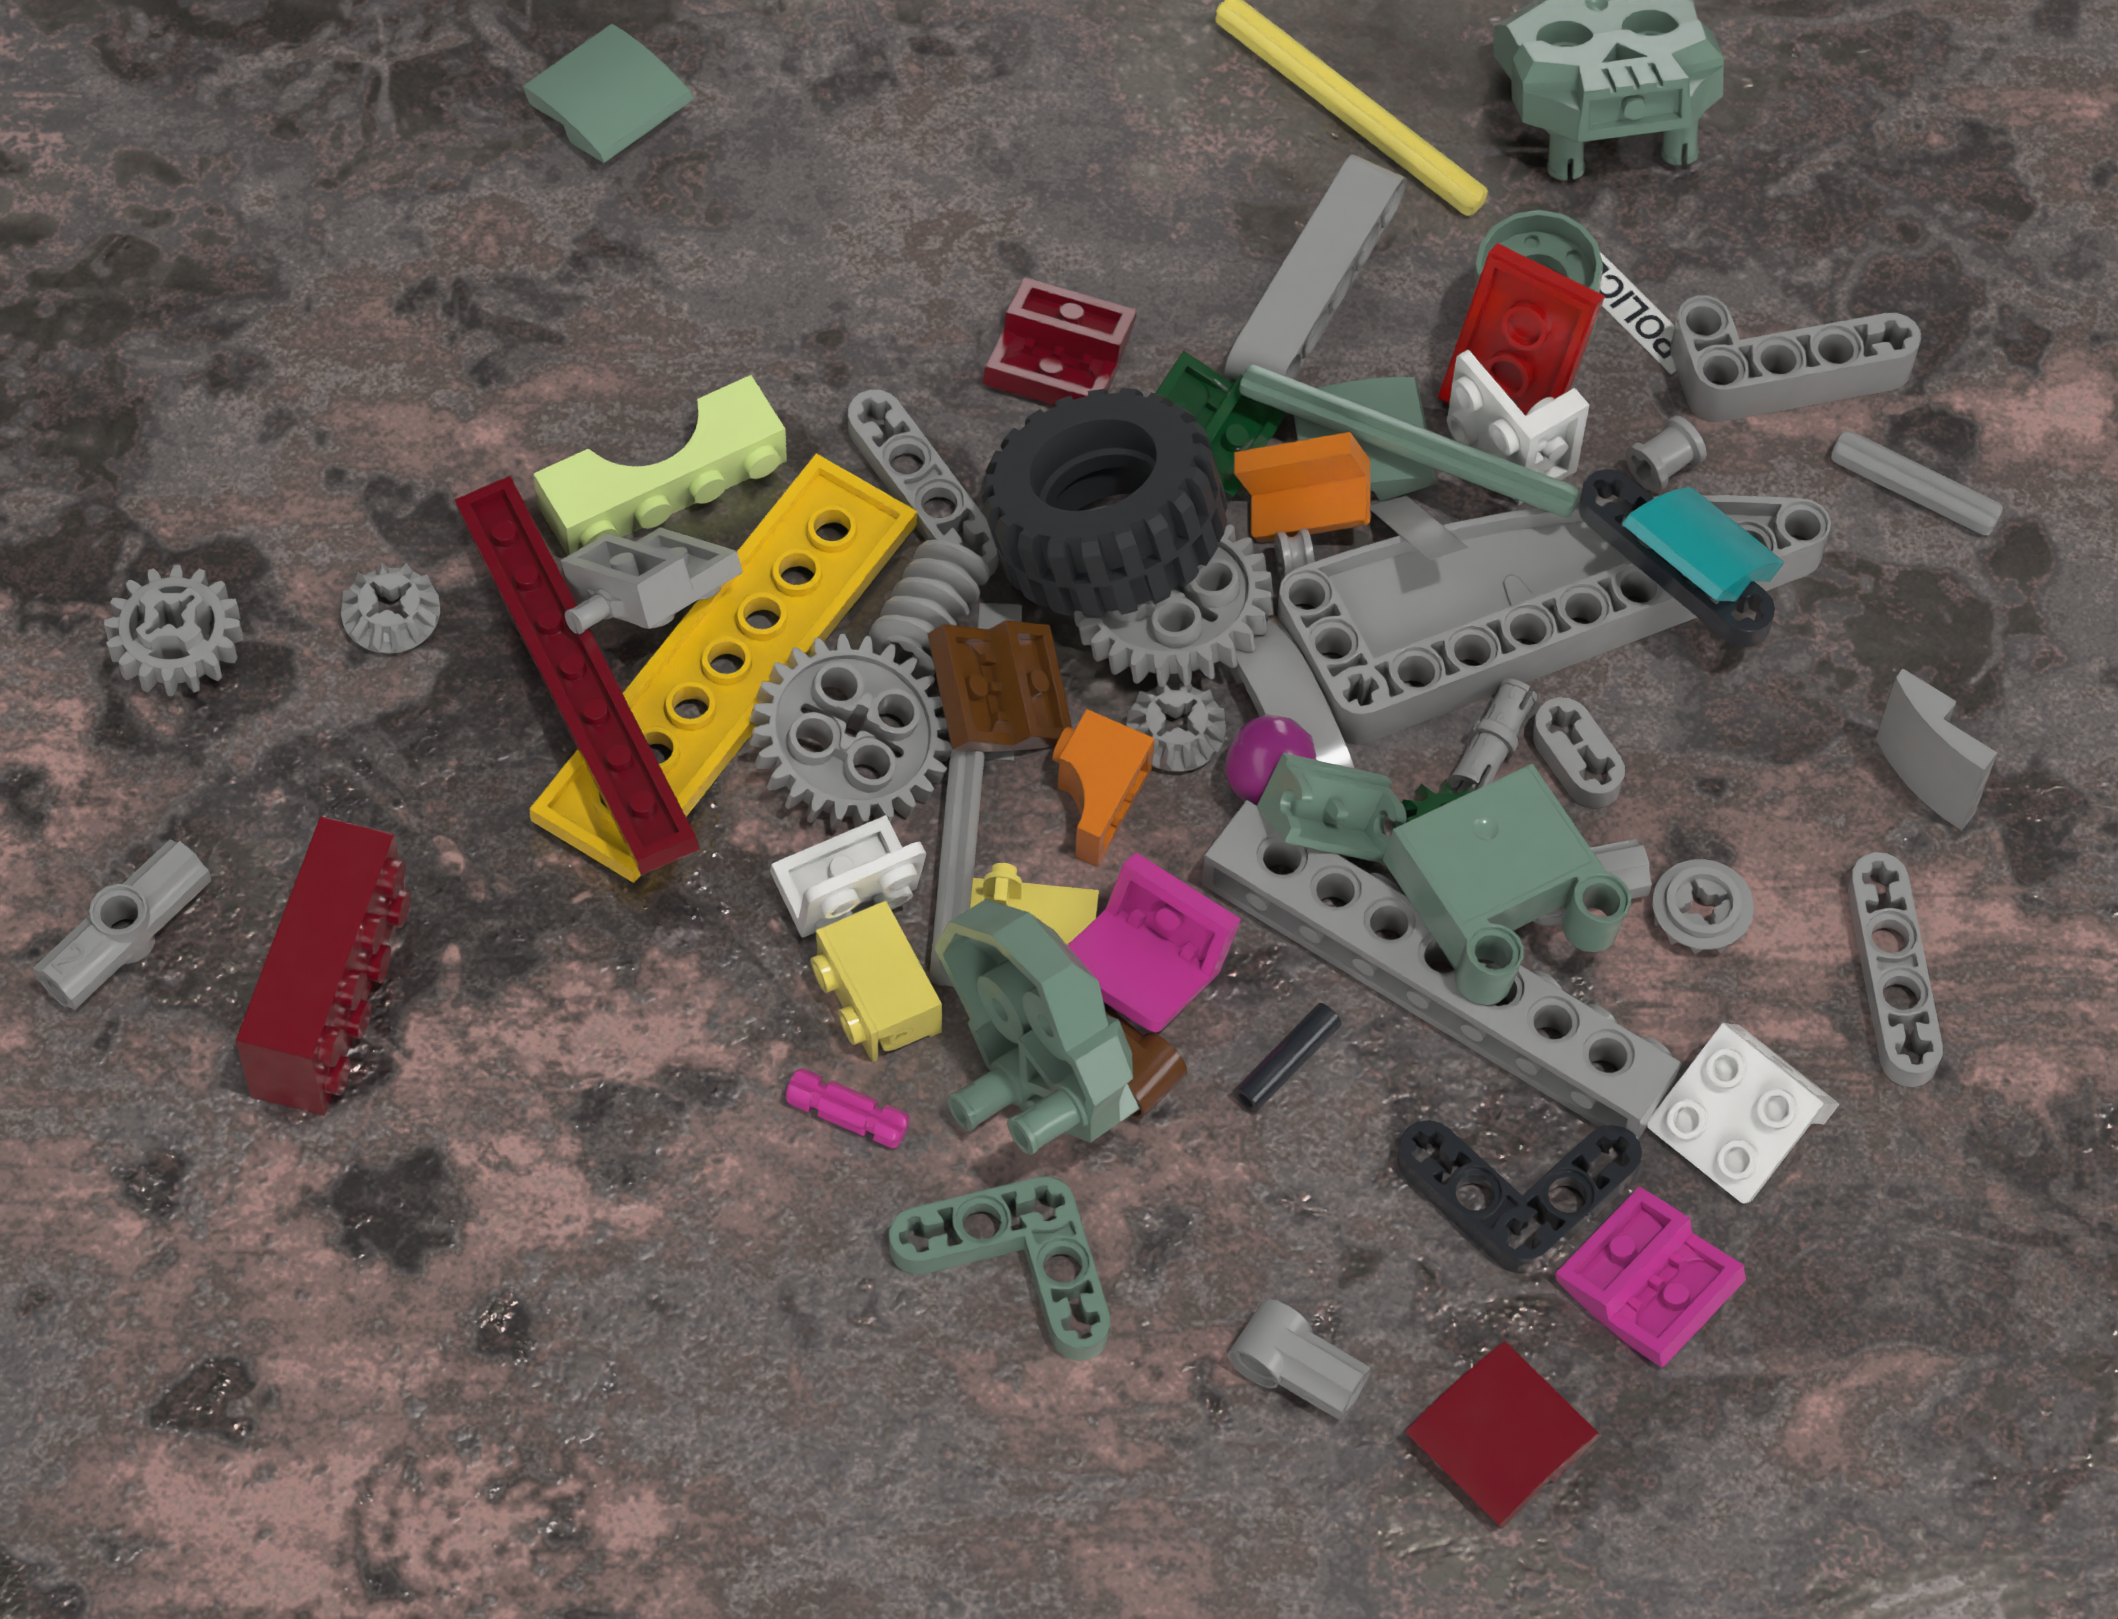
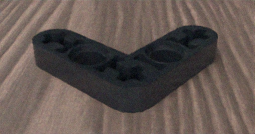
M1425 1120L1416 1122L1405 1130L1401 1136L1397 1162L1399 1170L1404 1177L1497 1264L1509 1272L1524 1274L1533 1272L1544 1265L1633 1182L1640 1166L1642 1149L1636 1136L1626 1128L1616 1125L1601 1126L1591 1132L1528 1191L1521 1195L1452 1130L1440 1122ZM1417 1144L1425 1150L1433 1145L1439 1147V1164L1430 1157L1422 1162L1416 1160ZM1601 1150L1607 1154L1614 1153L1616 1150L1622 1152L1624 1155L1621 1166L1615 1162L1608 1164L1599 1172L1595 1183L1590 1174L1598 1165ZM1456 1165H1460V1166H1461L1460 1168H1458V1169H1456V1170L1454 1171V1168H1455ZM1445 1169L1451 1176L1446 1185L1443 1186L1441 1183ZM1465 1184H1481L1491 1193L1493 1201L1490 1206L1483 1210H1470L1461 1205L1457 1199L1456 1192ZM1557 1186H1571L1582 1194L1585 1204L1576 1212H1561L1551 1204L1548 1194ZM1538 1214L1544 1224L1537 1229L1534 1235L1533 1250L1524 1244L1517 1249L1510 1247L1511 1231L1518 1236L1524 1235L1535 1225Z

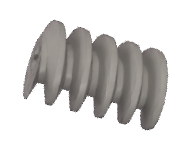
M936 539L927 540L920 544L916 549L913 561L906 566L902 580L896 583L891 599L885 602L880 618L874 621L870 629L869 636L877 654L881 655L886 647L893 644L895 645L893 662L900 666L906 660L914 657L917 659V663L912 676L915 679L933 676L935 674V667L927 633L943 624L957 626L958 623L966 620L970 611L968 605L976 603L979 598L980 589L978 586L987 584L991 575L987 563L970 549L955 542Z

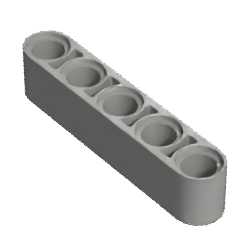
M1353 154L1347 158L1236 339L1225 366V376L1237 380L1240 374L1244 375L1249 365H1257L1288 378L1296 379L1398 209L1405 191L1407 178Z

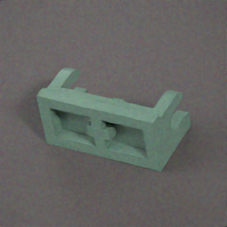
M1287 753L1282 754L1257 805L1285 843L1385 864L1383 857L1390 839L1384 832L1386 818L1388 817L1396 822H1406L1405 808L1389 788L1392 782L1387 776Z

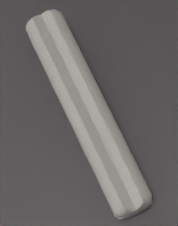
M1845 430L1834 445L1831 455L1833 462L1984 536L1990 535L1999 522L2003 510L2000 503L1851 430Z

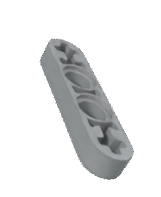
M867 390L859 393L848 406V433L858 450L892 496L917 511L916 528L925 541L941 539L962 545L961 538L957 532L963 528V538L969 547L974 551L983 548V557L981 558L987 563L990 576H992L999 565V555L985 516L901 403L891 393L883 390ZM872 414L877 420L885 418V431L889 439L884 442L883 432L873 421L865 423L864 416ZM908 453L918 456L924 465L915 473L902 474L895 471L890 463L897 455ZM944 497L950 499L955 504L956 510L950 516L935 518L929 516L922 507L929 499Z
M1873 852L1864 855L1856 862L1848 882L1847 894L1881 1066L1884 1073L1893 1082L1901 1086L1917 1087L1926 1084L1933 1078L1943 1055V1044L1909 875L1904 864L1896 857L1888 853ZM1870 875L1879 876L1881 884L1889 885L1884 898V909L1876 910L1879 899L1875 885L1867 884ZM1882 928L1894 929L1904 937L1906 947L1896 953L1885 952L1874 944L1872 933ZM1894 984L1904 985L1915 993L1917 1005L1907 1010L1896 1009L1886 1002L1883 990ZM1914 1027L1910 1036L1915 1054H1923L1918 1065L1911 1064L1908 1055L1900 1054L1906 1037L1904 1029Z

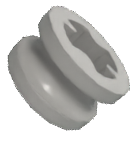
M1307 528L1299 529L1294 537L1287 536L1284 531L1275 533V558L1281 583L1286 574L1296 568L1315 562L1312 541Z

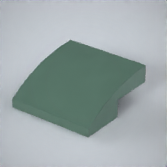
M613 24L523 85L531 106L563 124L571 144L603 163L693 100L688 87L658 57L632 36Z
M1415 377L1372 378L1317 388L1427 430L1419 386ZM1294 415L1298 441L1340 434V432ZM1356 439L1370 459V491H1374L1380 502L1438 484L1435 468Z

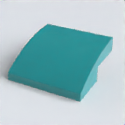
M1692 487L1675 489L1650 500L1630 513L1622 523V525L1715 601H1737L1751 581L1771 582L1785 563Z

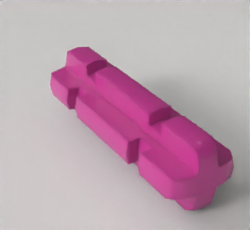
M805 1068L797 1069L786 1090V1101L789 1104L807 1112L815 1108L819 1110L818 1117L862 1136H865L868 1132L873 1133V1141L890 1148L899 1147L904 1140L910 1124V1116L906 1112L888 1104L883 1109L877 1107L879 1100L831 1080L826 1085L821 1082L823 1076Z

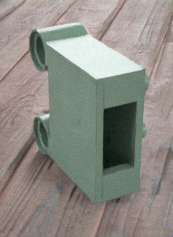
M1533 764L1527 765L1394 828L1383 857L1384 863L1456 969L1455 982L1459 991L1468 1000L1477 1004L1490 1005L1500 1002L1508 995L1523 959L1524 950L1520 938L1513 930L1564 906L1566 911L1562 918V930L1566 939L1574 947L1582 951L1599 952L1606 950L1614 943L1631 906V894L1627 885L1619 877L1605 870ZM1586 907L1597 908L1607 917L1596 916L1590 913ZM1478 959L1491 960L1501 969H1489L1483 966Z

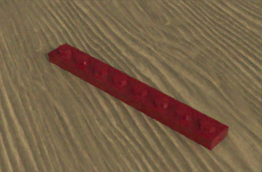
M505 477L454 499L459 515L640 874L644 875L700 850L696 835L590 629L588 628L583 633L578 634V632L574 633L567 625L565 612L573 609L577 604L512 477Z

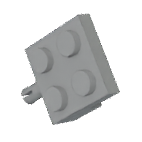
M661 527L636 542L607 533L560 560L568 588L578 605L565 612V620L569 628L574 633L578 632V634L583 633L584 630L601 620L611 619L612 617L647 629L663 626L673 620L676 612L696 600H703L716 595L721 590V585L743 573L737 551Z

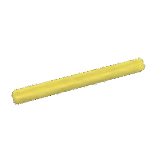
M1225 0L1219 4L1216 9V23L1462 214L1473 216L1482 208L1487 200L1486 196L1488 193L1484 185L1244 0Z

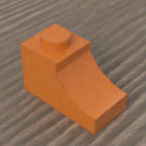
M1088 709L1084 712L1075 729L1068 726L1064 729L1056 744L1053 761L1059 763L1058 789L1072 796L1081 814V820L1077 826L1075 857L1098 867L1152 770L1155 738Z

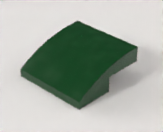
M1183 350L1155 394L1173 401V405L1177 403L1195 416L1197 423L1203 426L1209 438L1226 500L1231 501L1242 485L1234 474L1235 452L1266 447L1287 412L1243 396L1239 392L1240 383L1243 378L1242 374L1239 375L1233 384Z

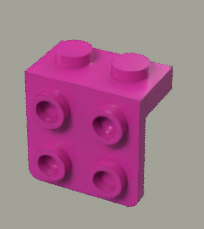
M1135 852L1123 863L1106 909L1077 935L1068 946L1099 981L1102 999L1105 1003L1145 1029L1158 1032L1173 1020L1220 973L1242 919Z

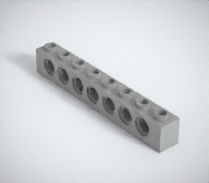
M1248 800L1245 801L1204 856L1203 886L1598 1127L1607 1125L1624 1127L1639 1139L1647 1128V1123L1653 1113L1674 1087L1681 1062L1672 1057L1671 1052L1662 1043L1650 1037L1640 1038L1617 1024L1616 1019L1604 1008L1595 1004H1584L1564 992L1559 983L1546 973L1541 971L1531 972L1520 965L1512 987L1505 997L1509 1002L1507 1005L1477 1004L1468 1000L1456 985L1455 970L1448 973H1440L1428 966L1432 962H1444L1454 968L1408 897L1400 893L1398 887L1390 879L1378 873L1369 874L1347 861L1344 855L1285 843L1259 808ZM1283 865L1289 867L1294 872L1279 875L1271 872L1268 867ZM1336 897L1346 902L1347 905L1330 907L1324 904L1321 899ZM1388 929L1400 935V938L1385 940L1378 937L1374 932ZM1478 959L1483 966L1489 969H1501L1491 960ZM1549 1027L1558 1030L1564 1037L1548 1039L1540 1035L1536 1030ZM1599 1060L1608 1061L1614 1064L1619 1071L1605 1073L1597 1070L1591 1063Z

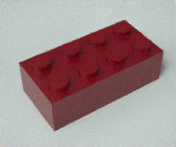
M320 816L236 1038L251 1098L325 1116L332 1094L340 1096L343 1093L351 1066L350 1058L346 1057L353 1038L361 1039L366 1032L371 1013V1002L367 1001L373 982L382 983L385 979L391 959V946L387 945L393 927L402 928L405 924L411 904V891L405 890L403 882L406 863L403 860H399L395 835L393 833Z

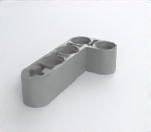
M1695 296L1687 299L1680 306L1670 348L1678 378L1692 413L1700 419L1709 422H1724L1900 388L1909 380L1921 342V332L1917 324L1908 316L1899 313H1883L1740 340L1731 313L1724 303L1711 296ZM1695 333H1701L1707 336H1701ZM1827 361H1833V362H1836V363H1838V364H1833V363H1830V362H1827ZM1769 371H1774V372H1777V373H1780V374H1774V373H1771V372H1769ZM1712 382H1719V383H1722V384H1724V385H1717V384H1714V383H1712Z

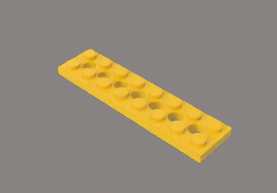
M817 453L737 551L743 573L721 585V590L716 595L707 599L697 600L623 692L648 744H662L672 751L670 758L659 765L686 817L751 736L753 728L759 726L749 721L754 704L761 703L756 696L762 681L771 682L769 676L773 665L778 662L788 666V658L795 647L803 651L810 658V649L814 639L820 638L823 642L826 641L917 525L916 510ZM839 523L845 526L849 533L840 540L827 541L820 538L816 531L824 524ZM796 566L806 567L814 573V577L809 582L801 585L787 583L782 579L781 575L786 569ZM769 610L775 613L779 620L770 628L757 629L750 626L746 622V618L755 611ZM725 654L736 655L744 662L738 671L730 674L719 673L710 664L716 657ZM687 699H698L708 706V710L702 716L694 719L683 718L674 711L681 701ZM577 749L530 807L531 821L635 883L641 874L607 807L601 803L602 797Z

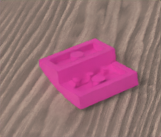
M1640 1186L1555 1273L1557 1282L1589 1313L1624 1342L1661 1368L1674 1357L1746 1280L1743 1264L1692 1232L1690 1217Z

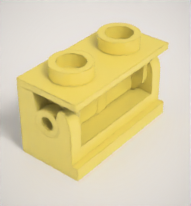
M886 900L816 930L817 956L811 958L815 977L825 993L834 990L843 1007L838 1010V1015L847 1038L852 1045L862 1042L872 1063L878 1060V1041L884 1051H891L928 1035L932 1037L942 1033V1003Z

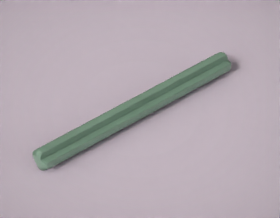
M1249 365L1241 380L1239 392L1243 396L1337 432H1351L1353 437L1563 518H1569L1578 503L1580 490L1574 485L1257 365Z

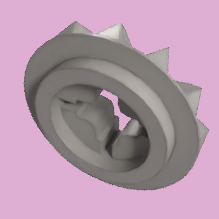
M380 562L377 569L366 575L357 572L354 584L349 590H343L340 613L346 632L357 644L373 652L399 653L418 646L432 634L440 616L439 595L432 586L428 574L421 576L413 572L407 563L402 568H388ZM379 595L381 598L385 596L390 601L401 597L400 604L404 618L399 613L394 614L389 609L379 614L380 608L377 596Z
M1183 682L1181 684H1165L1164 687H1159L1157 684L1154 689L1148 692L1140 691L1131 710H1128L1127 726L1155 738L1152 766L1173 772L1196 769L1213 759L1223 745L1226 734L1224 708H1220L1214 701L1210 689L1203 692L1194 688L1191 683L1185 686ZM1188 712H1191L1188 716V731L1185 732L1177 727L1171 732L1166 731L1162 735L1165 730L1166 714L1173 718H1178L1182 714L1186 715Z
M1706 859L1684 861L1668 869L1658 880L1651 901L1653 903L1655 926H1661L1666 932L1670 945L1680 943L1690 947L1694 955H1697L1702 950L1717 949L1722 953L1730 944L1737 940L1742 941L1751 924L1754 913L1752 893L1744 879L1730 867ZM1692 892H1694L1696 898H1700L1704 905L1715 904L1716 907L1713 909L1711 916L1712 925L1709 924L1708 920L1704 921L1700 913H1688L1693 901Z

